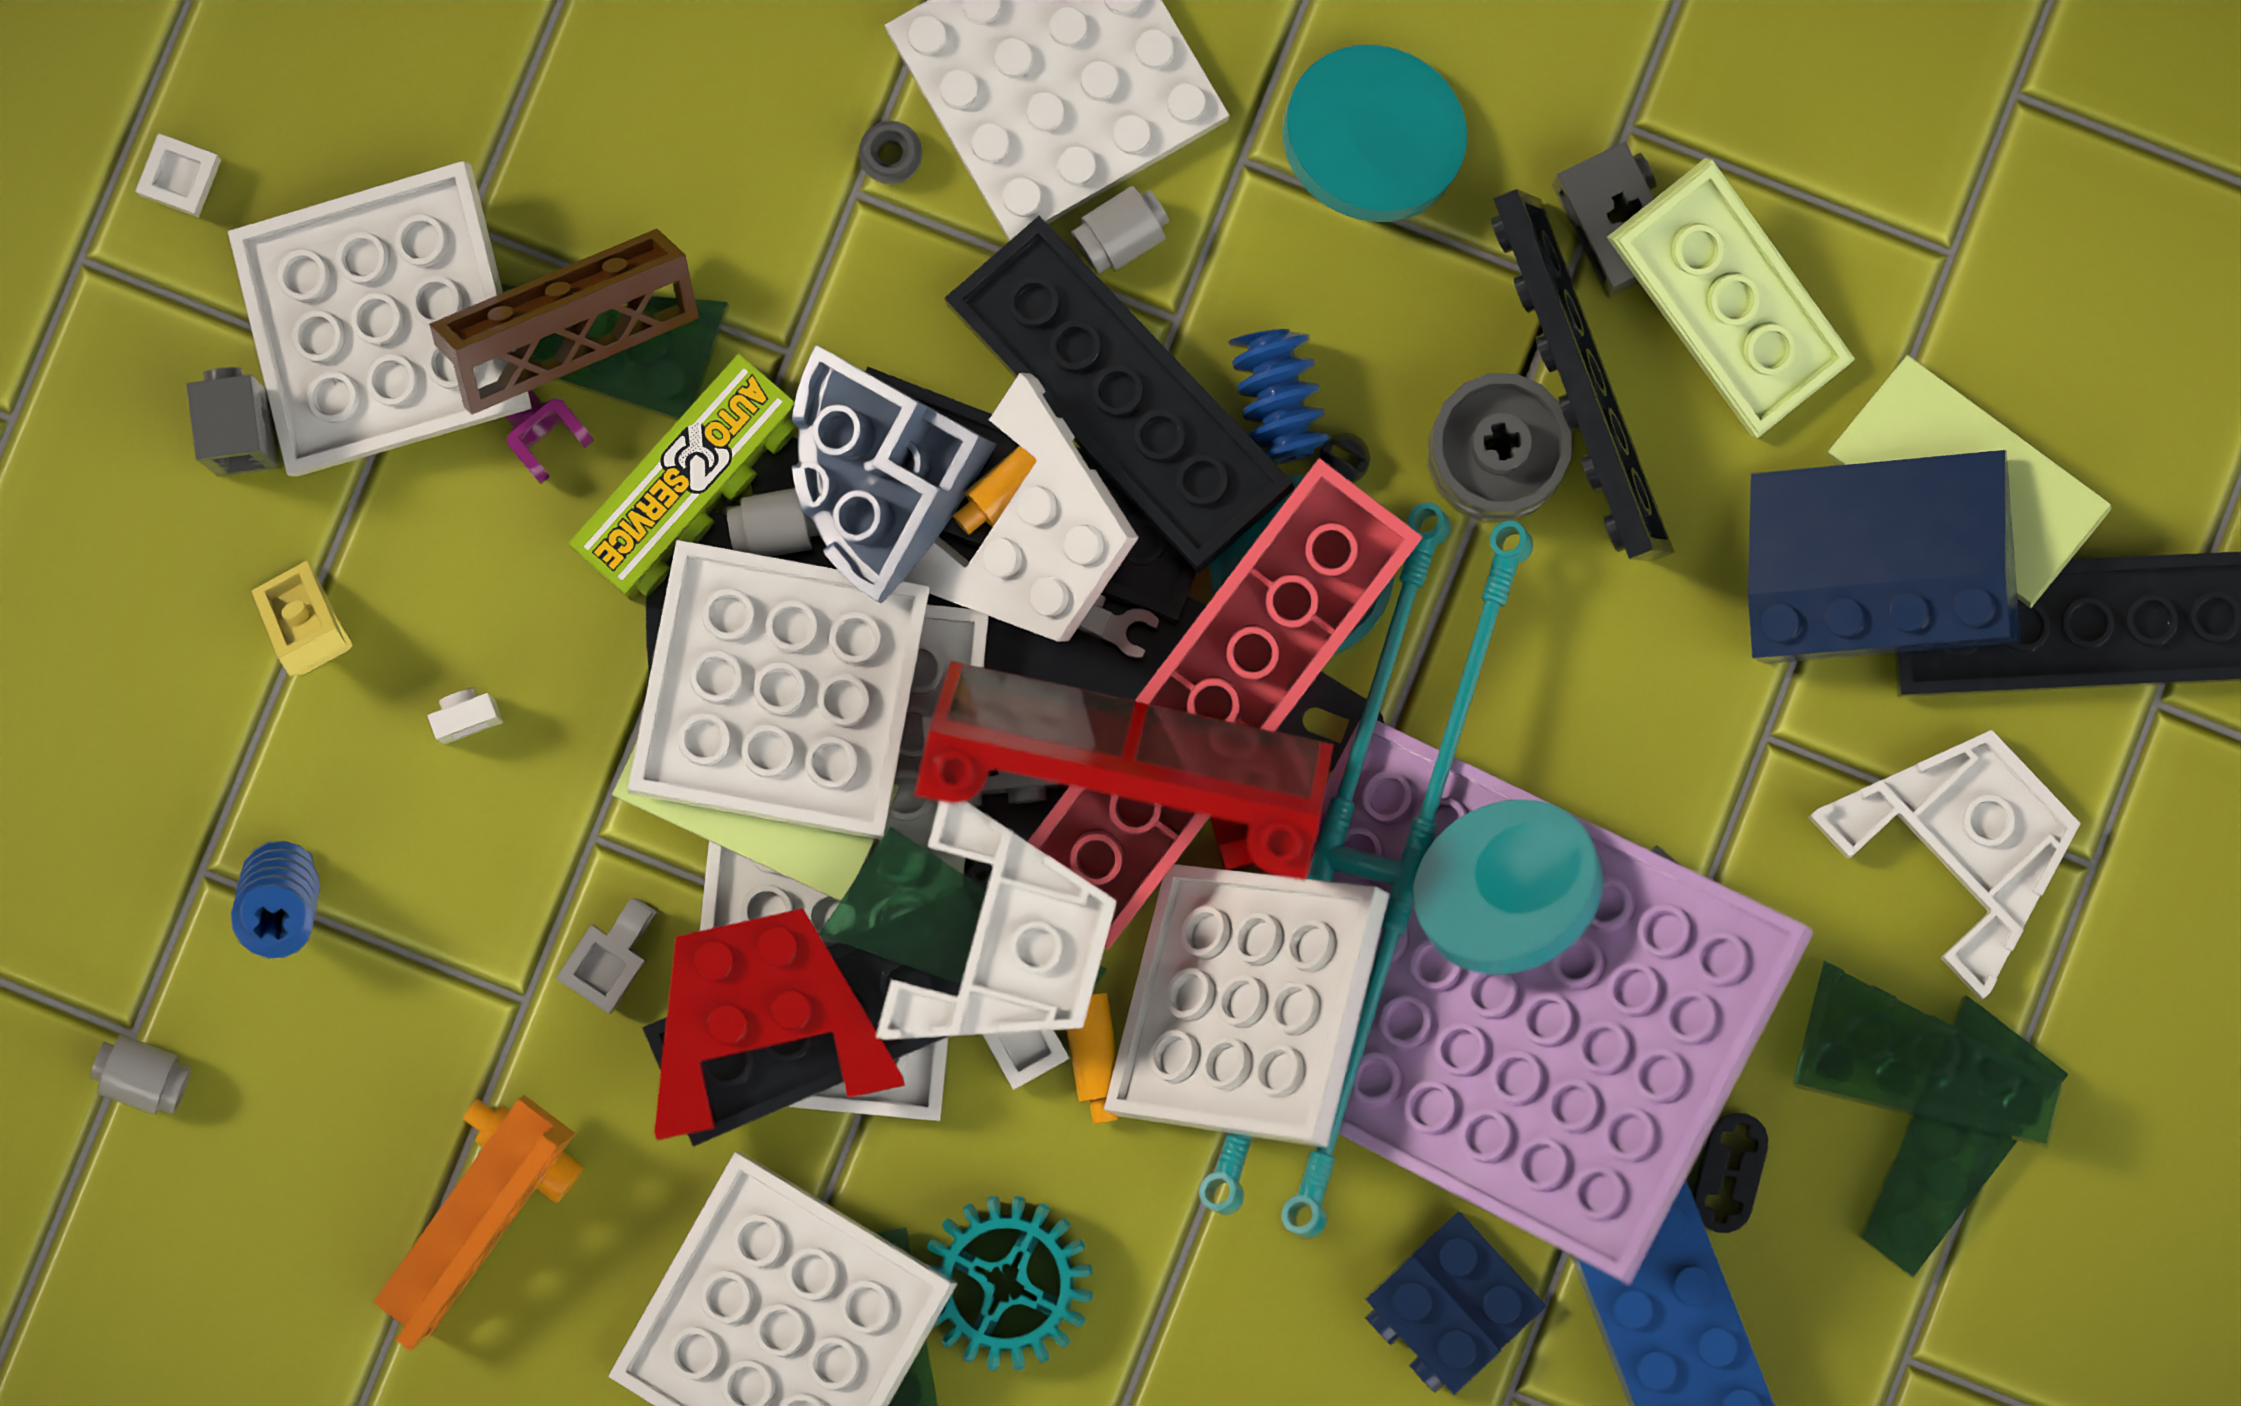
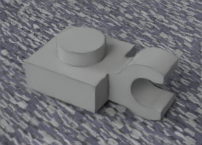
M1100 595L1077 629L1114 644L1122 653L1131 658L1143 659L1146 651L1128 641L1127 630L1132 624L1137 622L1157 628L1159 619L1153 613L1144 609H1132L1122 615H1113L1111 612L1102 609L1106 597Z
M631 898L608 934L597 926L590 925L556 979L608 1014H612L647 961V959L633 951L632 948L645 933L658 912L639 899Z

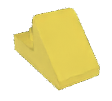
M308 561L251 590L278 659L289 676L294 674L304 675L351 649L352 642Z

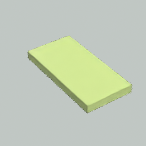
M1703 159L1607 236L1609 242L1750 436L1759 438L1855 360L1712 159Z
M1908 355L1828 451V457L1836 464L1848 465L2006 450L2017 598L2030 608H2032L2111 511V504Z
M635 744L612 793L614 797L844 904L847 903L876 839L628 794V785L636 749ZM893 784L889 811L900 790V786Z

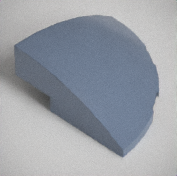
M815 345L804 369L792 414V421L799 428V462L792 466L796 493L803 513L813 519L821 538L826 544V548L823 550L824 554L857 589L882 604L907 577L948 524L966 497L964 492L976 482L997 444L852 363Z

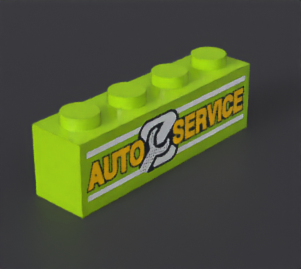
M738 353L568 544L630 601L639 592L643 593L646 597L649 596L671 571V567L666 564V561L674 554L676 540L697 544L714 523V520L708 516L709 513L724 497H727L732 502L745 491L757 474L751 467L767 449L776 454L798 430V427L792 421L795 402Z

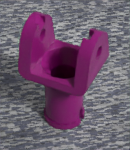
M529 390L528 395L532 409L505 416L513 426L512 431L507 437V443L540 484H543L551 476L528 450L561 422L566 425L584 448H587L595 440L561 399L553 398L550 401L542 402L533 390Z

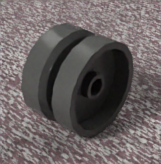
M1489 373L1463 383L1444 401L1428 438V469L1437 492L1457 512L1480 522L1501 523L1504 521H1514L1533 514L1556 491L1571 459L1572 431L1566 423L1559 402L1543 385L1518 374ZM1495 440L1504 442L1510 452L1508 459L1499 460L1498 453L1495 450L1486 451L1487 444Z

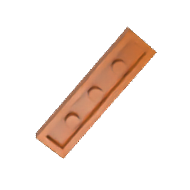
M523 1095L515 1102L373 1302L405 1326L395 1340L410 1352L433 1334L576 1134L527 1096Z

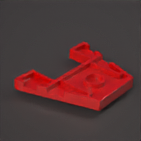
M803 908L676 936L654 1126L656 1141L715 1129L702 1069L703 1061L828 1033L834 1034L848 1099L905 1086L904 1077L881 1038L876 1037L877 1031Z

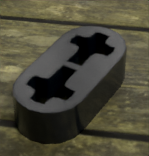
M1733 1113L1721 1117L1712 1126L1708 1135L1693 1199L1705 1229L1714 1233H1730L1739 1230L1748 1222L1753 1211L1768 1151L1769 1138L1761 1122L1749 1114ZM1739 1123L1747 1126L1746 1137L1755 1140V1148L1753 1152L1741 1153L1735 1171L1727 1169L1730 1147L1721 1144V1136L1723 1132H1734ZM1724 1176L1732 1177L1734 1180L1730 1199L1740 1203L1739 1211L1737 1214H1726L1723 1223H1718L1714 1221V1210L1705 1206V1199L1707 1195H1718L1720 1193Z

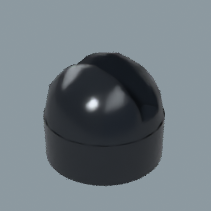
M1339 433L1331 436L1330 440L1323 444L1319 459L1354 484L1366 474L1370 463V453L1365 442L1358 436L1350 433ZM1335 445L1359 458L1361 462L1357 469L1344 460L1329 454L1332 447Z

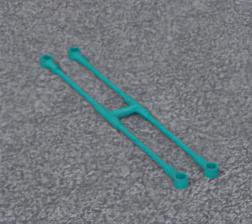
M1433 503L1417 505L1408 516V526L1420 534L1422 539L1406 558L1403 565L1402 575L1399 578L1403 584L1337 797H1332L1326 813L1327 816L1324 819L1325 822L1323 823L1307 876L1309 880L1332 882L1335 871L1390 884L1392 889L1381 929L1384 931L1367 983L1327 1147L1317 1146L1316 1151L1310 1152L1306 1170L1304 1171L1305 1176L1302 1178L1298 1194L1289 1199L1282 1209V1220L1285 1227L1302 1238L1317 1236L1326 1225L1327 1215L1322 1202L1335 1162V1157L1332 1156L1333 1149L1399 935L1405 934V928L1414 904L1413 887L1416 872L1436 834L1435 830H1437L1438 825L1434 822L1500 606L1506 605L1518 564L1524 562L1533 551L1531 535L1520 523L1515 521L1499 523L1490 534V545L1495 554L1481 597L1485 603L1419 817L1413 818V824L1410 827L1411 830L1409 831L1401 859L1396 860L1343 847L1348 832L1347 828H1349V822L1355 809L1352 799L1417 590L1424 586L1436 545L1444 542L1451 532L1449 517L1438 505ZM1437 516L1438 522L1436 527L1430 532L1422 533L1421 525L1423 521L1428 517ZM1519 534L1520 542L1518 546L1513 550L1504 551L1503 543L1505 539L1510 535ZM1227 1133L1215 1173L1209 1174L1200 1185L1199 1195L1205 1207L1220 1215L1232 1214L1241 1207L1244 1201V1190L1239 1180L1253 1136ZM1224 1183H1228L1230 1188L1228 1198L1223 1203L1216 1204L1214 1201L1216 1188ZM1310 1206L1313 1212L1311 1221L1306 1226L1298 1227L1296 1223L1298 1212L1303 1207Z

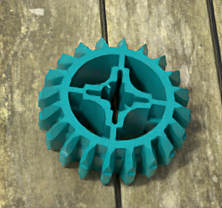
M992 1196L988 1198L987 1204L990 1213L989 1218L981 1220L975 1206L968 1204L963 1207V1211L971 1225L962 1231L955 1221L948 1218L942 1223V1227L949 1235L955 1238L951 1245L948 1247L934 1239L930 1240L927 1248L932 1253L943 1256L941 1267L932 1264L926 1265L953 1280L954 1268H957L976 1279L983 1287L985 1293V1301L974 1326L961 1313L953 1292L933 1326H937L946 1319H949L955 1327L942 1339V1343L947 1348L954 1345L961 1335L971 1341L963 1354V1360L969 1363L975 1359L980 1346L990 1349L987 1359L988 1369L997 1370L1001 1362V1351H1011L1014 1369L1022 1370L1025 1367V1357L1022 1349L1032 1346L1036 1358L1043 1363L1050 1358L1048 1349L1042 1342L1046 1337L1051 1335L1055 1342L1063 1348L1070 1343L1068 1335L1058 1328L1063 1319L1079 1327L1084 1324L1085 1317L1079 1312L1070 1310L1069 1307L1072 1299L1081 1302H1090L1092 1300V1291L1074 1288V1277L1092 1275L1093 1269L1090 1264L1072 1267L1069 1256L1080 1253L1085 1249V1244L1083 1240L1079 1239L1073 1241L1065 1248L1063 1247L1058 1238L1067 1232L1071 1226L1067 1219L1060 1220L1049 1231L1042 1225L1049 1214V1206L1040 1204L1035 1211L1033 1220L1022 1217L1025 1209V1198L1016 1196L1012 1203V1215H1001L1000 1200L997 1196ZM998 1228L1022 1230L1011 1252L1001 1261H986L964 1250L973 1239L987 1231ZM1039 1240L1048 1247L1057 1262L1061 1279L1059 1299L1038 1288L1028 1276V1263ZM1022 1251L1023 1257L1017 1267L1019 1269L1017 1281L1025 1286V1290L1035 1294L1038 1297L1037 1300H1033L1023 1294L1019 1298L1014 1299L1010 1293L1009 1301H1000L994 1314H990V1308L995 1300L993 1295L996 1291V1285L988 1280V1276L975 1269L976 1266H980L990 1272L998 1266L1001 1272H1004L1003 1264L1012 1265L1018 1253ZM1023 1304L1050 1316L1037 1329L1021 1336L998 1337L991 1335L1002 1313L1011 1305Z

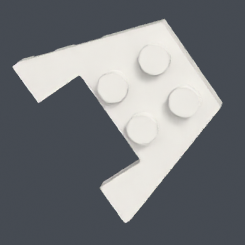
M1019 373L989 421L1035 457V465L970 562L938 536L929 550L902 582L930 586L929 594L1058 642L1069 641L1137 541L1138 536L1096 470L1088 468L1072 442L1075 438L1063 418L1055 416L1042 395L1046 391L1039 380L1032 374Z
M1993 730L1815 810L1808 817L1842 855L1849 859L1897 815L1987 910V914L1945 952L1940 959L1979 1000L1984 999L1992 991L1999 972L2010 952L2016 946L2024 931L2023 927L2039 897L2043 895L2081 824Z
M940 801L928 848L993 865L964 978L957 997L891 980L876 1037L882 1039H903L1083 1028L1117 901L969 803H946Z

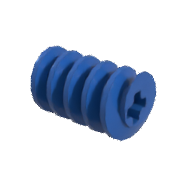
M1289 329L1261 331L1239 336L1228 341L1233 347L1248 349L1232 361L1233 368L1236 371L1253 374L1239 383L1237 386L1238 393L1241 396L1258 398V400L1246 406L1242 414L1243 418L1247 421L1263 423V425L1251 431L1248 435L1259 447L1268 448L1264 452L1276 465L1308 458L1314 454L1313 449L1330 440L1329 433L1309 430L1310 423L1325 415L1324 408L1304 405V399L1320 390L1319 384L1299 380V374L1315 365L1314 359L1294 355V349L1310 341L1309 334L1292 332Z
M287 841L267 842L255 848L245 859L233 902L231 920L232 929L239 942L253 954L268 959L285 958L298 952L309 940L320 892L319 874L315 869L312 854L300 845Z

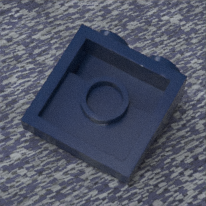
M1457 1211L1364 1298L1373 1308L1364 1318L1390 1346L1400 1338L1412 1350L1417 1358L1409 1364V1367L1434 1394L1445 1386L1451 1394L1455 1395L1547 1306L1470 1222Z

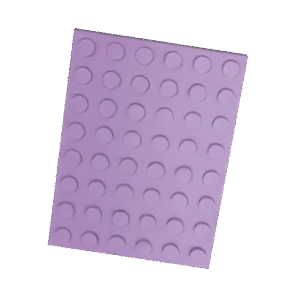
M1379 721L1376 722L1352 799L1355 809L1349 822V828H1347L1348 832L1343 847L1396 860L1401 859L1409 831L1411 830L1410 827L1413 824V818L1419 817L1438 756V749ZM1359 723L1326 783L1311 861L1321 829L1323 828V823L1325 822L1324 819L1327 816L1326 813L1332 797H1337ZM1454 758L1434 821L1438 825L1437 830H1435L1434 840L1460 817L1492 803L1515 799L1549 802ZM1571 814L1589 834L1603 868L1604 881L1601 901L1587 929L1568 949L1537 967L1501 975L1476 973L1456 966L1439 954L1421 927L1413 904L1411 915L1405 928V934L1399 935L1338 1134L1630 1285L1813 932L1806 925ZM1335 871L1332 880L1335 883L1376 887L1389 894V897L1392 889L1390 884ZM1383 929L1380 930L1372 967L1382 938Z

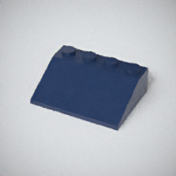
M1998 450L1751 473L1748 603L1752 658L1769 664L2021 643L2007 451Z

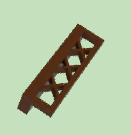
M656 228L429 323L434 345L454 366L463 406L473 415L699 318L686 255ZM673 283L677 305L656 314L644 311L655 290ZM610 309L622 313L611 333L599 338L587 334L598 314ZM553 333L565 337L554 357L543 362L530 359L540 339ZM497 357L508 361L497 381L478 389L473 367Z

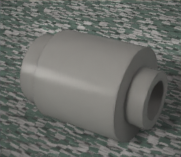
M1130 186L1081 218L1083 224L1071 231V234L1092 269L1097 274H1100L1109 267L1113 271H1117L1164 241L1166 237L1161 227L1170 221L1162 205L1151 190L1140 195L1134 186Z
M795 488L741 497V504L727 506L726 508L730 539L734 551L767 557L812 550V537L820 536L813 519L803 513Z
M120 1034L114 1045L103 1042L94 1061L90 1078L100 1081L97 1091L98 1095L155 1116L159 1110L174 1115L186 1089L192 1067L178 1062L179 1055Z

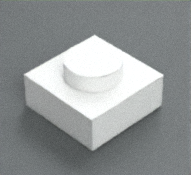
M158 133L135 192L140 197L199 218L221 158L217 154Z
M475 688L459 691L439 700L442 710L427 715L436 740L442 744L453 742L503 723L495 698L489 693L478 696Z
M1054 1030L983 1034L1013 1090L1070 1059Z

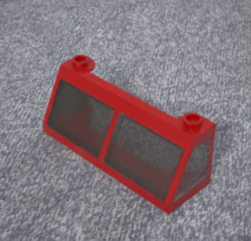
M951 661L929 728L915 796L946 803L966 802L982 790L989 770H1003L1249 824L1247 846L1255 864L1268 873L1306 881L1322 810L1333 744Z

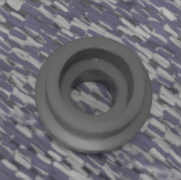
M884 121L872 126L864 134L859 145V158L862 168L870 178L882 184L895 185L907 181L917 172L922 161V146L917 134L909 126L897 121ZM887 144H896L903 150L902 158L895 164H886L879 158L880 150Z

